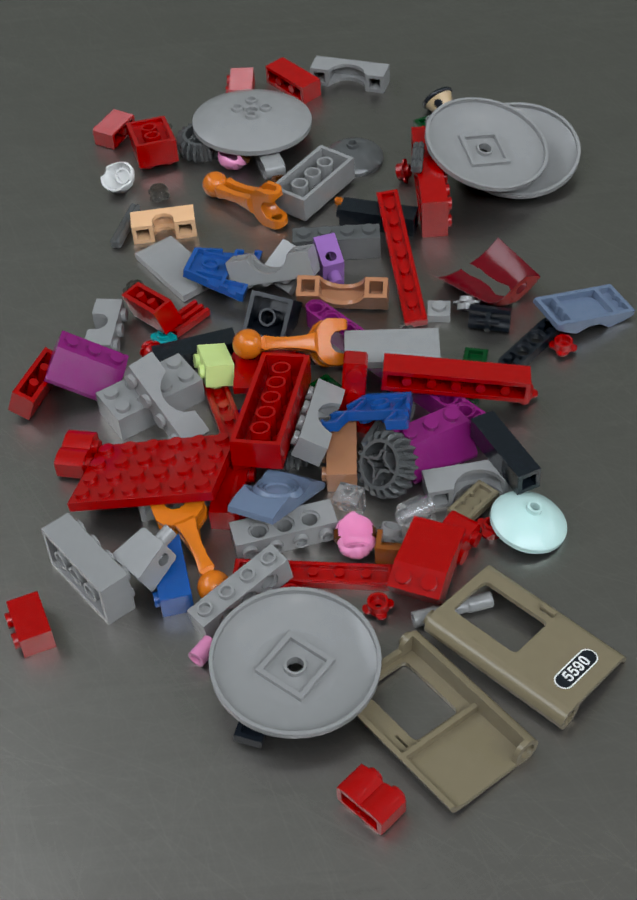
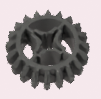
M188 123V127L184 126L182 130L178 131L176 143L182 158H187L188 161L194 160L195 163L199 161L202 163L205 161L211 162L213 159L218 160L219 151L199 141L194 134L191 123Z
M386 430L375 432L374 435L368 436V441L362 443L363 450L358 451L360 460L357 463L360 469L357 470V473L361 474L359 482L364 484V490L370 492V495L381 499H395L400 495L407 494V489L413 487L411 480L417 478L414 471L419 467L415 465V460L419 457L413 455L416 447L410 445L411 439L404 437V434L400 432Z

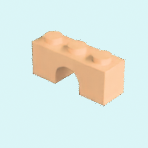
M193 204L130 212L134 245L155 242V235L163 230L175 232L176 239L197 237Z

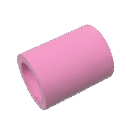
M205 635L188 653L190 660L199 667H203L209 660V650L213 639L210 636Z

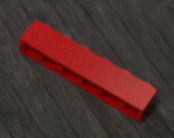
M384 353L381 390L528 403L532 386L531 366Z

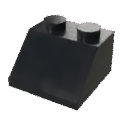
M252 290L242 330L253 329L261 337L264 335L290 337L297 326L303 302Z

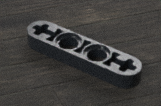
M543 318L499 358L498 363L512 364L513 362L514 365L527 366L549 346L550 341H554V338L560 334V331L547 318ZM540 339L542 342L534 343L530 340ZM524 351L528 354L518 355L517 352Z

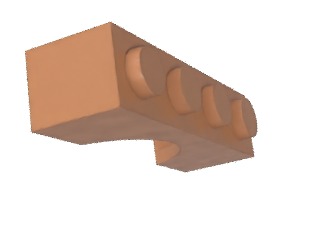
M297 275L296 299L299 302H303L302 307H305L306 303L310 300L319 299L333 308L388 310L389 281L388 277H365L362 281L354 284H337L329 282L321 276Z

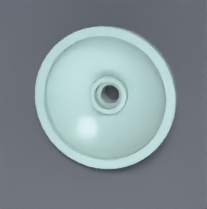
M510 491L499 496L491 507L490 523L494 532L504 543L516 550L530 554L549 553L557 549L566 537L567 522L562 511L543 495L531 491L517 495L514 491Z

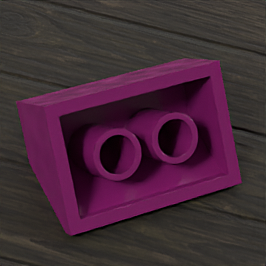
M62 330L53 349L44 381L97 401L96 392L122 380L129 356Z
M455 403L410 422L408 429L393 430L411 439L410 445L416 447L413 455L419 457L415 460V465L419 468L414 471L417 478L412 481L415 484L422 482V470L462 464L478 456L475 442L470 437L471 428L469 421Z

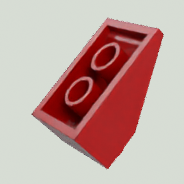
M165 116L126 123L134 155L140 169H151L162 164L171 165L179 161L176 139Z
M414 515L391 569L387 582V587L390 591L441 606L445 602L466 529Z

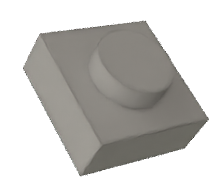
M428 300V322L450 323L451 301Z

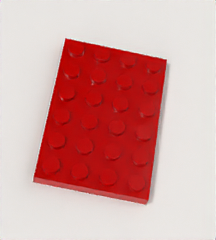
M223 432L208 436L196 435L187 438L173 437L165 440L151 439L143 442L128 441L122 444H103L98 448L99 451L93 456L94 459L91 461L90 466L87 467L67 503L70 512L214 501L231 463L229 441L232 433L227 434Z

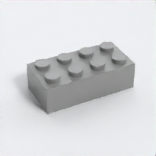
M323 145L318 146L276 182L281 185L283 196L275 201L276 204L287 214L307 221L355 178L354 158Z
M179 353L160 362L166 370L161 380V393L171 407L184 411L206 400L203 379ZM125 379L95 393L100 414L122 441L156 425L154 415L149 408L147 409L141 404L138 393L135 389L128 386Z
M66 513L41 529L51 563L108 625L136 608L133 598L135 592L129 582L131 579L129 571L124 565L119 566L116 563L113 554L108 549L105 551L101 547L99 540L94 534L89 535L86 532L85 526L79 519L75 520L69 513Z

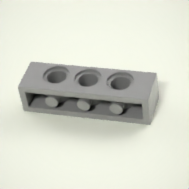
M326 499L301 505L273 525L245 518L229 522L236 557L239 559H252L270 544L279 552H284L334 540L333 531L338 520L331 500Z
M272 544L268 545L187 610L193 627L203 637L207 635L213 638L221 622L234 608L257 594L280 588L293 578L288 559Z

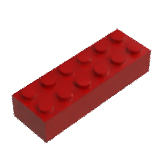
M426 126L411 127V158L414 142L417 141L419 143L422 141L424 143L422 172L413 173L422 238L448 236V227H452V216L450 214L452 198L450 197L448 175L435 163L428 152L425 143Z
M262 352L229 441L232 466L283 469L290 441L311 382L310 355Z

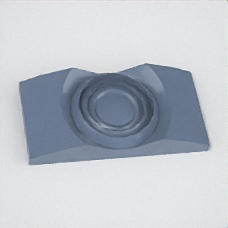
M611 284L535 297L533 303L557 330L566 333L578 334L586 328L598 324L611 327L628 319L635 313V309Z
M268 469L253 486L246 484L242 486L229 503L228 512L273 525L323 490L325 482L279 469Z

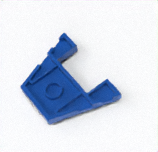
M195 247L184 267L183 277L243 302L248 290V284L228 280L229 275L225 263L233 256L249 253H244V249H236L234 253L223 252V248ZM255 250L254 255L261 261L263 251Z
M367 393L347 404L346 411H335L330 414V420L324 421V419H321L320 422L329 432H338L348 421H359L360 424H366L373 420H381L382 423H385L386 430H405L409 428L413 405L412 393Z

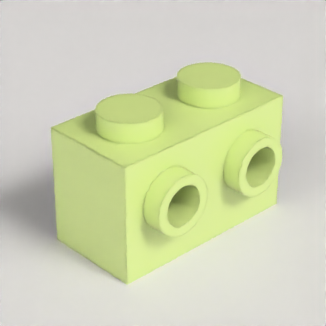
M225 343L197 345V354L193 355L194 368H198V375L203 379L205 387L218 389L222 386H233L235 364Z

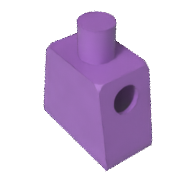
M335 233L313 237V244H315L321 268L317 275L329 282L344 284L345 263ZM327 253L330 256L329 260H327L325 257Z

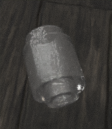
M427 494L423 496L417 495L398 504L395 517L401 526L404 525L408 528L414 515L426 519L431 518V514L435 513V506Z

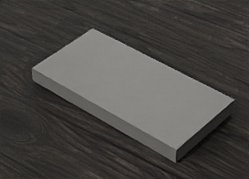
M172 236L135 253L136 259L183 302L210 289L183 277L184 267L192 253Z
M439 328L344 331V351L367 352V368H383L384 353L441 358Z

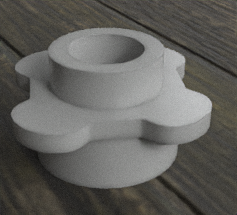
M460 296L458 301H453V304L457 305V311L469 312L470 304H480V301L473 300V296Z
M383 521L381 526H377V530L383 529V540L385 542H402L401 525L392 521Z

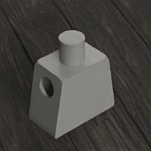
M166 524L156 535H153L146 528H141L112 554L121 566L124 565L132 576L153 592L176 560V555L167 546L177 534Z

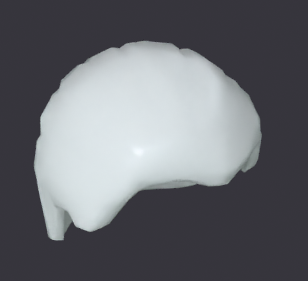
M116 162L108 165L104 175L100 178L102 186L115 194L127 192L134 184V169L127 162Z

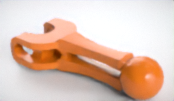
M218 171L210 172L204 177L202 186L208 196L226 199L239 204L253 213L257 220L265 227L280 229L288 224L287 213L280 209L275 202L279 197L283 196L281 185L267 181L261 187L248 186L235 181L231 177L227 178Z
M326 318L315 323L308 334L292 337H273L267 335L261 337L253 329H243L234 336L232 346L234 352L242 359H253L261 352L288 350L309 354L312 360L320 367L343 366L344 353L336 352L332 348L330 341L334 332L347 329V320L343 318Z
M205 501L185 503L177 509L167 508L164 504L151 505L150 507L159 530L165 524L169 526L176 534L180 535V539L194 557L198 573L200 574L197 591L202 599L228 578L224 572L215 570V565L208 557L202 544L200 528L208 516Z

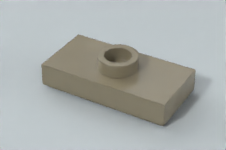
M478 480L447 509V515L454 510L475 521L499 497V491Z

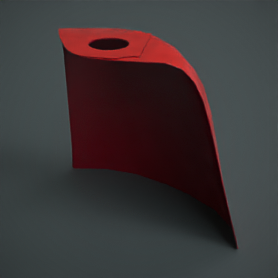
M498 237L481 256L470 264L481 269L486 275L497 282L509 286L510 291L505 296L496 295L490 286L480 279L469 275L462 268L452 274L437 278L458 288L469 296H473V298L491 306H507L520 300L541 276Z

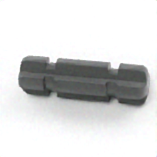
M416 141L413 144L411 158L412 173L422 172L424 143L422 141L419 143Z

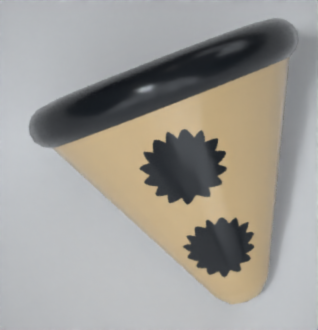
M441 87L430 93L423 101V108L434 112L442 104L451 101V87Z

